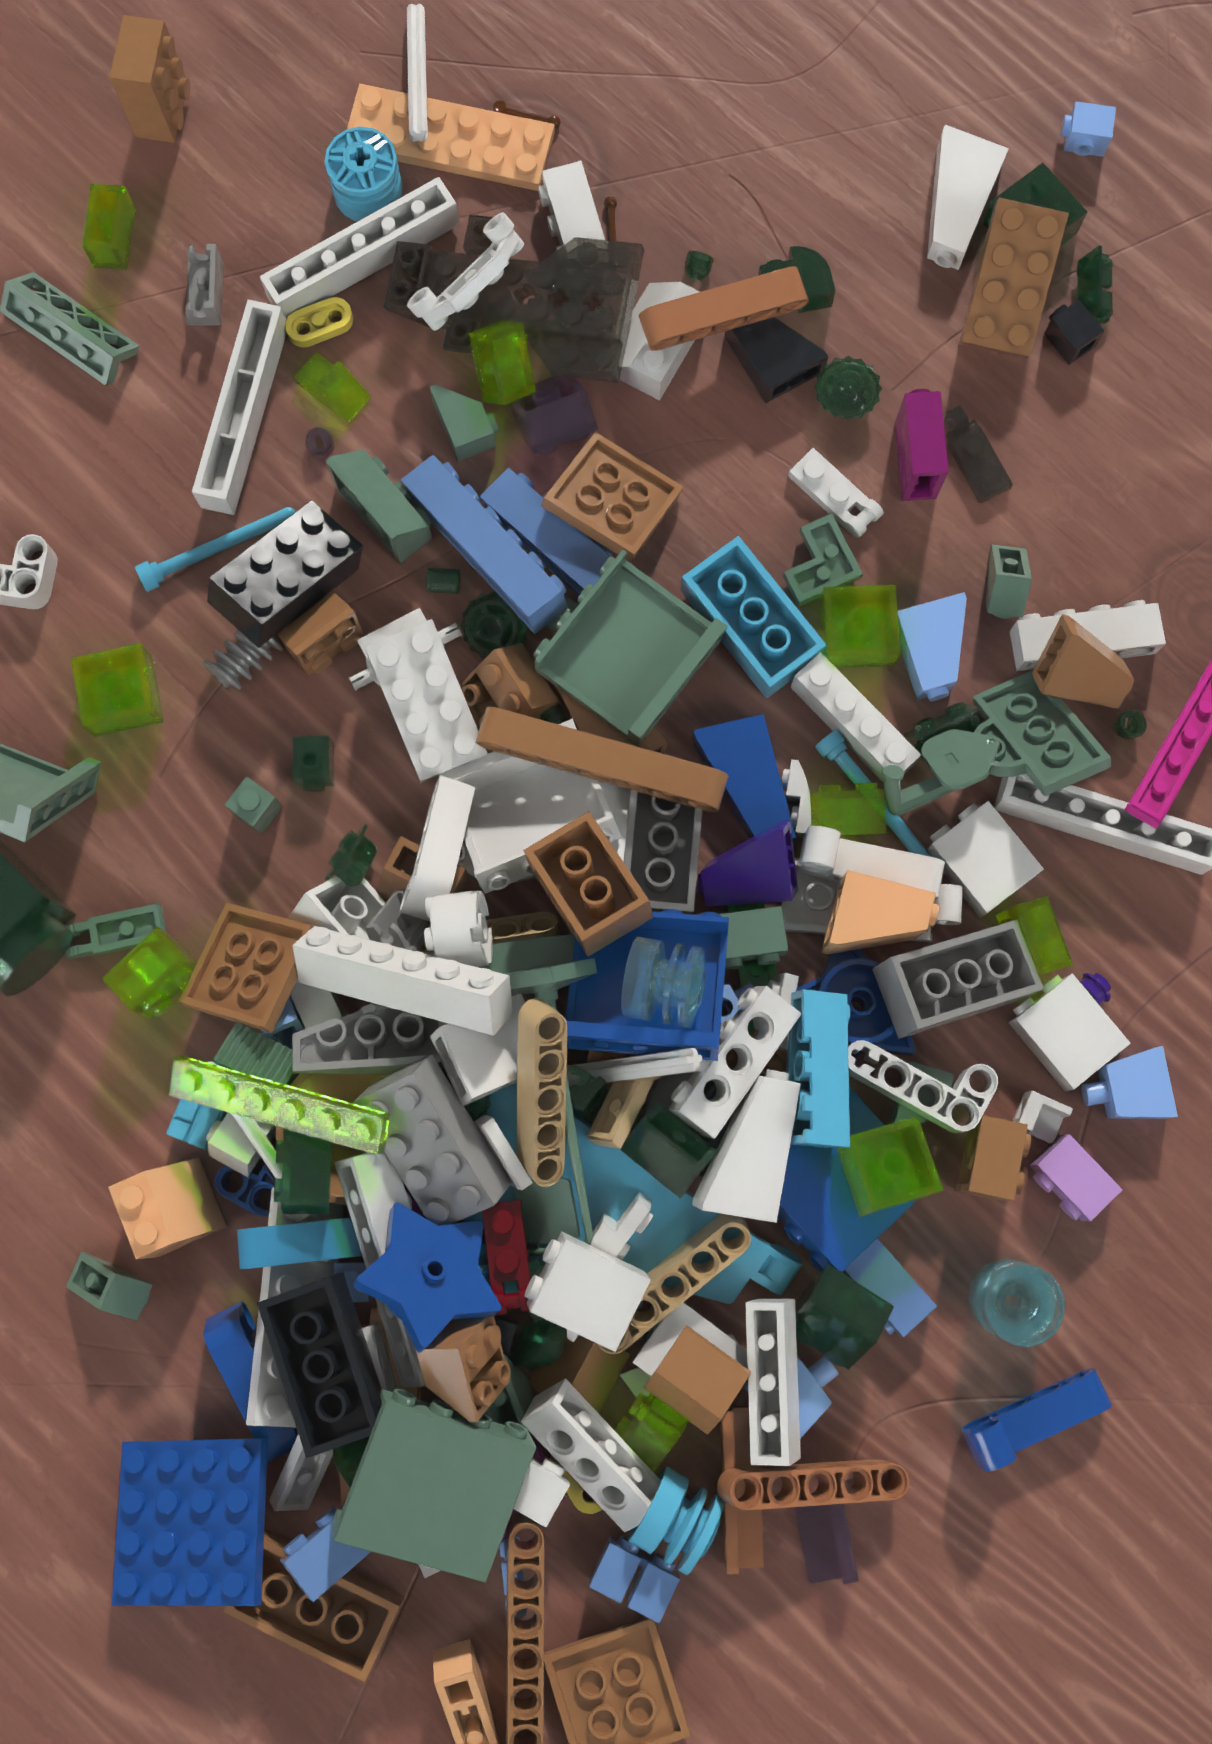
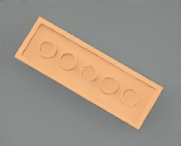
M360 83L347 129L359 126L374 128L385 134L394 145L398 162L538 191V186H541L543 180L542 171L546 168L555 133V125L552 123L427 98L428 138L424 142L419 140L413 142L409 138L408 93Z

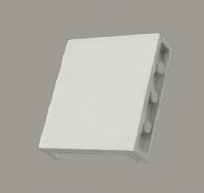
M573 719L558 724L577 730ZM495 751L439 774V776L442 775L475 786L464 840L475 871H473L485 894L493 890H501L510 883L527 876H534L523 850L590 811L610 843L622 837L598 780Z

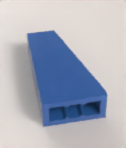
M764 714L693 730V745L705 766L728 774L729 778L723 796L749 839L783 820H790L794 843L796 836Z

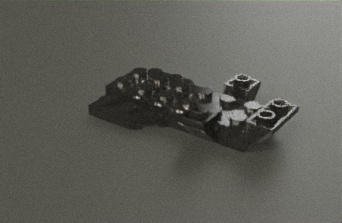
M469 215L463 244L466 254L435 251L430 244L397 241L384 308L387 311L430 327L422 317L417 318L407 307L408 301L417 291L424 287H428L436 297L449 287L492 244L483 232V229L493 217ZM575 237L542 262L509 258V264L503 269V276L496 283L487 285L478 293V300L470 308L462 309L459 313L455 312L448 316L447 322L440 328L446 329L443 343L444 351L478 354L492 335L526 338L549 372L554 376L619 383L644 255L643 245ZM534 295L535 298H530L527 304L523 303L525 298ZM567 299L568 302H562L561 308H557L556 304ZM601 303L602 306H596L594 311H590L589 308L592 305Z

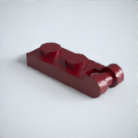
M521 1200L496 1203L495 1206L482 1211L491 1289L502 1307L495 1316L507 1314V1310L521 1308L522 1312L530 1311L527 1306L528 1298L525 1297V1292L531 1280ZM518 1280L519 1292L505 1294L504 1282Z

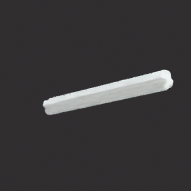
M411 3L407 7L409 138L413 142L418 140L424 142L428 138L425 10L422 4L414 5Z
M686 1048L567 1065V1078L569 1088L695 1072L699 1070V1063L703 1061L702 1055H698L695 1048Z

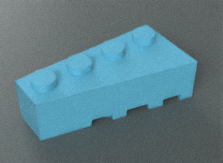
M806 989L792 992L791 1005L802 1014L788 1034L786 1073H789L788 1081L801 1083L790 1145L820 1148L850 1147L848 1065L850 1006L847 1004V994Z

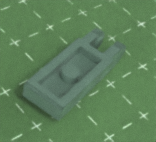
M160 903L87 918L88 921L62 928L63 937H77L90 933L91 943L72 946L65 950L67 959H77L94 954L98 956L169 940L163 905Z

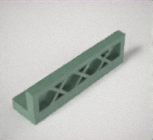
M31 272L5 282L0 312L105 386L115 382L121 361L138 354V344L36 273ZM33 286L39 291L31 290L28 287ZM55 306L63 307L66 310L58 309ZM82 325L90 326V327H92L93 329H91V328H86V327H84V326H82ZM110 344H116V345H118L120 348H119V349H115V348L112 347Z

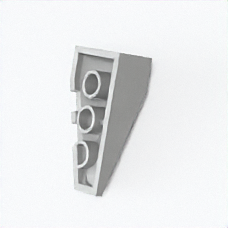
M371 1003L341 1018L335 1017L293 1033V1073L391 1074L430 1054L433 1055L442 1072L447 1073L430 1036L439 1027L448 1023Z

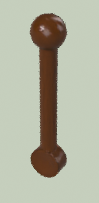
M496 101L493 105L494 112L552 123L555 125V129L561 123L556 115L546 117L507 107L504 101Z
M608 196L604 200V206L608 209L609 263L615 265L620 261V252L616 247L614 212L617 200L613 196Z

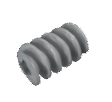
M237 630L234 632L238 644L226 640L224 646L227 654L216 649L213 654L217 663L215 664L207 659L202 663L225 689L229 691L228 686L230 685L240 690L242 686L238 677L242 676L251 680L250 666L261 671L263 667L259 658L262 656L271 661L273 659L269 649L271 646L279 651L284 649L276 636L258 648L244 634Z

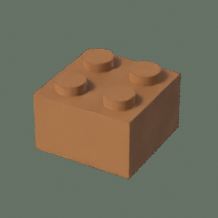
M983 1115L977 1126L965 1134L955 1192L996 1201H1015V1195L1021 1194L1024 1185L1025 1175L1024 1172H1020L1022 1156L1027 1157L1031 1145V1135L1026 1134L1028 1124Z

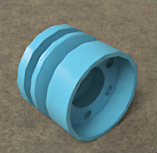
M359 126L346 129L334 137L327 147L324 162L336 206L346 217L358 222L402 197L403 185L395 148L385 134L374 128Z
M666 1466L658 1476L661 1480L659 1488L641 1523L631 1529L628 1542L649 1554L658 1548L662 1540L667 1542L664 1563L672 1564L680 1551H682L678 1571L688 1575L711 1546L720 1525V1516L725 1502L722 1501L720 1496L715 1494L706 1507L703 1508L708 1490L703 1486L693 1495L691 1500L687 1499L685 1495L689 1479Z

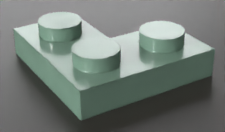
M832 513L800 527L799 533L812 560L787 570L783 574V578L798 607L862 578L863 573Z

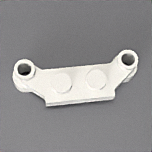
M504 212L499 213L485 225L483 232L492 244L439 296L436 297L428 287H424L417 291L408 301L407 307L417 318L422 317L433 331L441 328L447 322L449 315L455 312L459 313L462 309L470 308L478 300V293L487 285L496 283L503 276V269L509 264V258L517 254L524 246V242L514 231V224Z

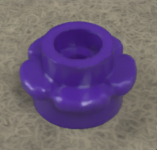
M1084 973L1080 983L1099 1005L1103 1001L1109 1002L1111 999L1109 993L1111 986L1109 982L1098 973L1094 975Z

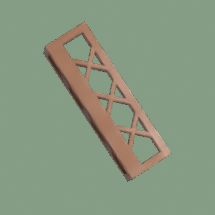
M730 1406L720 1421L722 1473L732 1468L760 1467L761 1465H751L749 1406ZM740 1480L735 1486L734 1494L736 1499L740 1498L745 1492L746 1485L744 1480ZM725 1503L723 1508L724 1566L727 1574H739V1568H764L762 1510H741Z

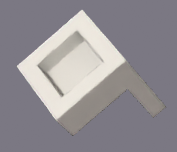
M1028 1091L1023 1094L1013 1121L1028 1124L1026 1134H1030L1050 1144L1055 1141L1063 1118L1070 1116L1073 1109L1035 1091Z

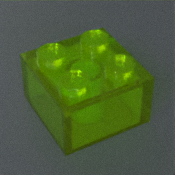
M896 585L824 587L819 600L821 638L827 645L823 655L836 668L894 666L900 655Z
M142 643L70 658L82 726L91 735L98 737L164 722L153 658Z
M157 927L111 969L102 980L131 1011L147 1018H151L154 1015L158 1017L173 1004L171 999L181 989L184 991L198 961L174 936Z
M918 1116L851 1135L850 1147L836 1148L860 1218L927 1198L943 1191Z

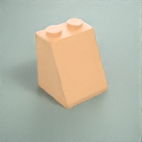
M847 870L837 886L821 953L829 955L916 940L921 934L927 932L930 926L933 927L935 925L939 911V905L933 904L936 893Z
M201 1158L146 1170L108 1187L136 1259L160 1257L228 1227Z

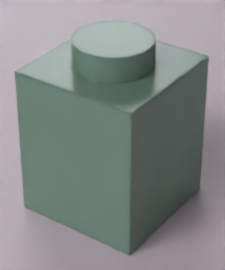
M247 776L225 804V807L233 815L259 834L265 831L283 807L275 796Z

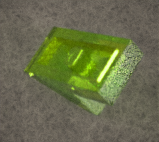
M317 352L294 376L298 385L348 423L371 398L370 394L340 361L333 365Z

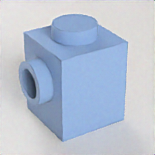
M1075 101L1070 115H1064L1061 125L1060 136L1065 137L1064 151L1074 152L1080 156L1095 155L1104 157L1113 136L1116 107Z

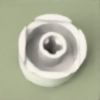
M467 891L426 897V914L431 921V927L424 930L427 950H434L435 957L455 960L474 967L489 965L493 957L492 929L487 928L485 916H489V911L483 892Z

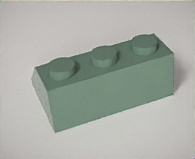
M362 449L330 456L325 460L335 488L400 564L433 539L429 527L432 521L421 507H418L416 510L408 502L410 496L406 489L398 481L395 484L390 481L386 476L389 473L386 466L377 456L371 458Z

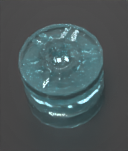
M637 936L630 949L624 974L621 1002L623 1016L651 1021L658 1005L662 1006L661 1012L664 1024L672 1025L678 1011V1025L691 1028L697 1011L701 1006L705 991L704 948L692 946L686 960L685 945L677 943L670 959H666L665 944L662 940Z
M1002 1258L989 1262L980 1269L971 1283L969 1303L974 1318L983 1329L1012 1345L1031 1347L1044 1343L1057 1332L1064 1319L1065 1300L1061 1287L1050 1273L1038 1266L1017 1259ZM1014 1295L1018 1297L1017 1303L1009 1304L1005 1302L1006 1296Z

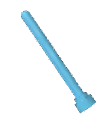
M286 507L159 564L156 561L150 564L146 561L134 567L146 592L160 587L159 583L165 581V576L270 531L296 512L293 508Z
M836 729L815 746V749L823 758L828 757L830 761L835 760L908 851L932 857L898 815H893L888 811L885 798L845 751L847 750L844 744L846 740Z

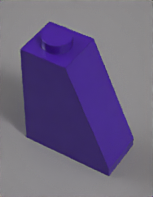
M783 820L710 860L705 865L701 873L698 874L697 879L698 891L700 895H704L705 906L793 900L799 889L790 820Z

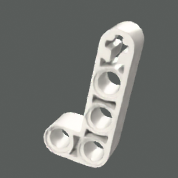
M31 534L22 537L17 543L12 565L0 564V605L39 609L48 603L51 597L58 558L53 549L41 536ZM43 550L39 559L31 561V557L35 552ZM36 583L35 589L31 593L24 594V590L28 585Z
M442 775L439 776L431 798L414 870L401 902L400 913L431 922L426 914V897L450 894L475 786Z
M809 826L803 838L798 872L839 882L846 871L850 870L936 893L935 899L939 898L945 865L943 860L841 839L839 831L828 827Z
M860 1040L848 1046V1065L851 1077L952 1133L967 1132L977 1126L998 1086V1076L995 1070L985 1064H975L963 1070L953 1088L871 1042ZM861 1050L866 1053L864 1055L866 1062L875 1065L881 1060L883 1063L877 1068L874 1077H872L870 1073L875 1068L867 1064H863L859 1068L854 1065L856 1059L851 1054H857ZM887 1068H894L900 1072L902 1082L898 1088L890 1087L885 1082L884 1073ZM973 1072L981 1074L986 1080V1087L983 1092H977L971 1088L969 1078ZM923 1086L929 1087L935 1094V1102L931 1107L924 1106L918 1099V1091ZM955 1105L963 1106L968 1112L969 1118L964 1126L956 1124L952 1119L951 1113Z

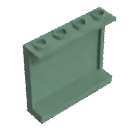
M622 550L616 558L610 556L599 571V574L602 575L594 586L589 583L583 589L577 599L580 604L573 613L566 611L555 627L558 630L550 641L545 638L537 647L533 656L536 657V672L639 747L724 638L727 625L717 618L712 623L629 563L626 560L627 552Z
M0 744V832L23 842L35 836L95 794L102 762L88 757L67 770Z
M381 1389L380 1398L382 1405L344 1507L342 1510H336L331 1523L334 1541L486 1582L536 1450V1445L528 1429L515 1422L508 1421L505 1425L493 1422L486 1414H483L478 1422H469L444 1401L432 1400L431 1403L418 1400L413 1393L403 1389H394V1392Z

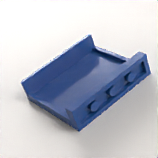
M675 909L652 912V919L589 957L586 956L575 939L572 961L595 958L597 973L569 984L566 1010L567 1049L644 1055L695 1048L698 1055H702V1060L718 1061L729 917H721V915L714 912H703L699 915L683 914V912Z
M850 1087V1147L820 1148L790 1145L778 1211V1218L785 1224L784 1232L795 1244H802L811 1254L809 1259L813 1266L824 1275L828 1273L830 1277L842 1273L936 1183Z

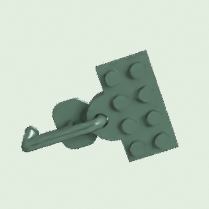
M1032 670L973 696V706L985 720L978 725L974 732L952 729L928 739L923 744L921 749L922 757L935 776L901 790L900 781L904 777L903 769L896 765L885 766L882 774L884 776L886 804L891 814L901 815L958 789L978 783L986 779L989 774L997 777H1014L1026 773L1045 797L1111 768V757L1062 698L1041 694L1032 675Z

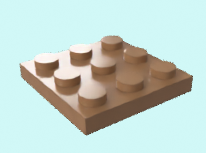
M595 432L546 494L541 507L619 555L622 550L626 551V560L632 562L678 499L683 486Z
M226 903L179 1002L194 1010L273 1033L298 979L292 945L314 926Z
M644 1617L544 1652V1665L569 1744H670L691 1736L656 1622L650 1618Z

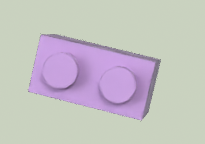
M1070 1134L1060 1135L1029 1165L1035 1171L1033 1175L1034 1180L1046 1192L1049 1193L1053 1190L1062 1200L1059 1204L1062 1210L1075 1221L1078 1218L1081 1221H1092L1122 1191L1120 1186Z

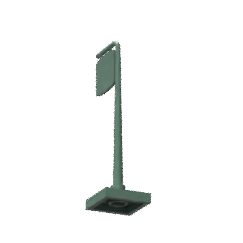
M595 958L525 969L506 973V975H509L511 993L534 994L535 998L545 1000L556 1009L555 1000L558 999V989L596 974L597 969ZM566 1075L565 1134L585 1231L584 1242L590 1245L593 1232ZM560 1178L558 1182L549 1187H541L532 1180L533 1183L523 1190L514 1188L515 1200H521L526 1242L537 1244V1248L527 1249L528 1256H543L546 1248H541V1244H549L552 1239L557 1241L561 1231L576 1239L581 1236L572 1184L569 1179Z

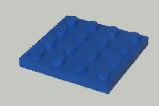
M268 1439L122 1442L112 1606L261 1605Z

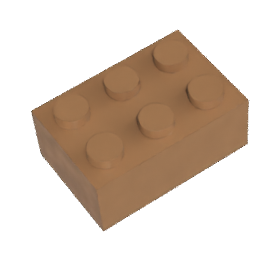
M123 15L109 75L110 81L135 137L175 143L177 131L182 129L184 123L182 108L184 99L188 100L190 96V80L184 74L183 62L176 53L174 38L170 36L164 20Z
M590 811L523 850L531 871L587 957L653 918L649 899Z

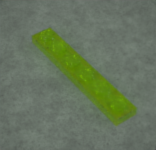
M180 1056L173 1061L169 1096L371 1154L379 1155L385 1151L389 1113L185 1056Z

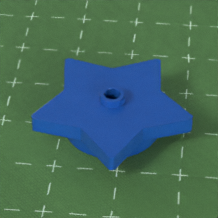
M860 950L830 954L822 976L796 989V991L806 989L847 994V1004L850 1006L848 1046L856 1041L865 1040L891 1054L911 1056L916 1051L911 1035L898 1039L872 970L880 963L870 960ZM851 1001H856L861 1005V1012L853 1008ZM860 1050L857 1054H851V1056L856 1058L857 1056L862 1054L863 1051Z
M395 1203L389 1212L386 1252L361 1273L353 1283V1287L384 1302L392 1313L402 1320L415 1349L419 1353L427 1348L451 1320L495 1316L502 1308L478 1267L483 1222L472 1221L437 1226L400 1203Z

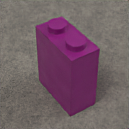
M916 389L910 393H905L895 420L902 501L937 499L949 472L941 391L930 392L928 389Z

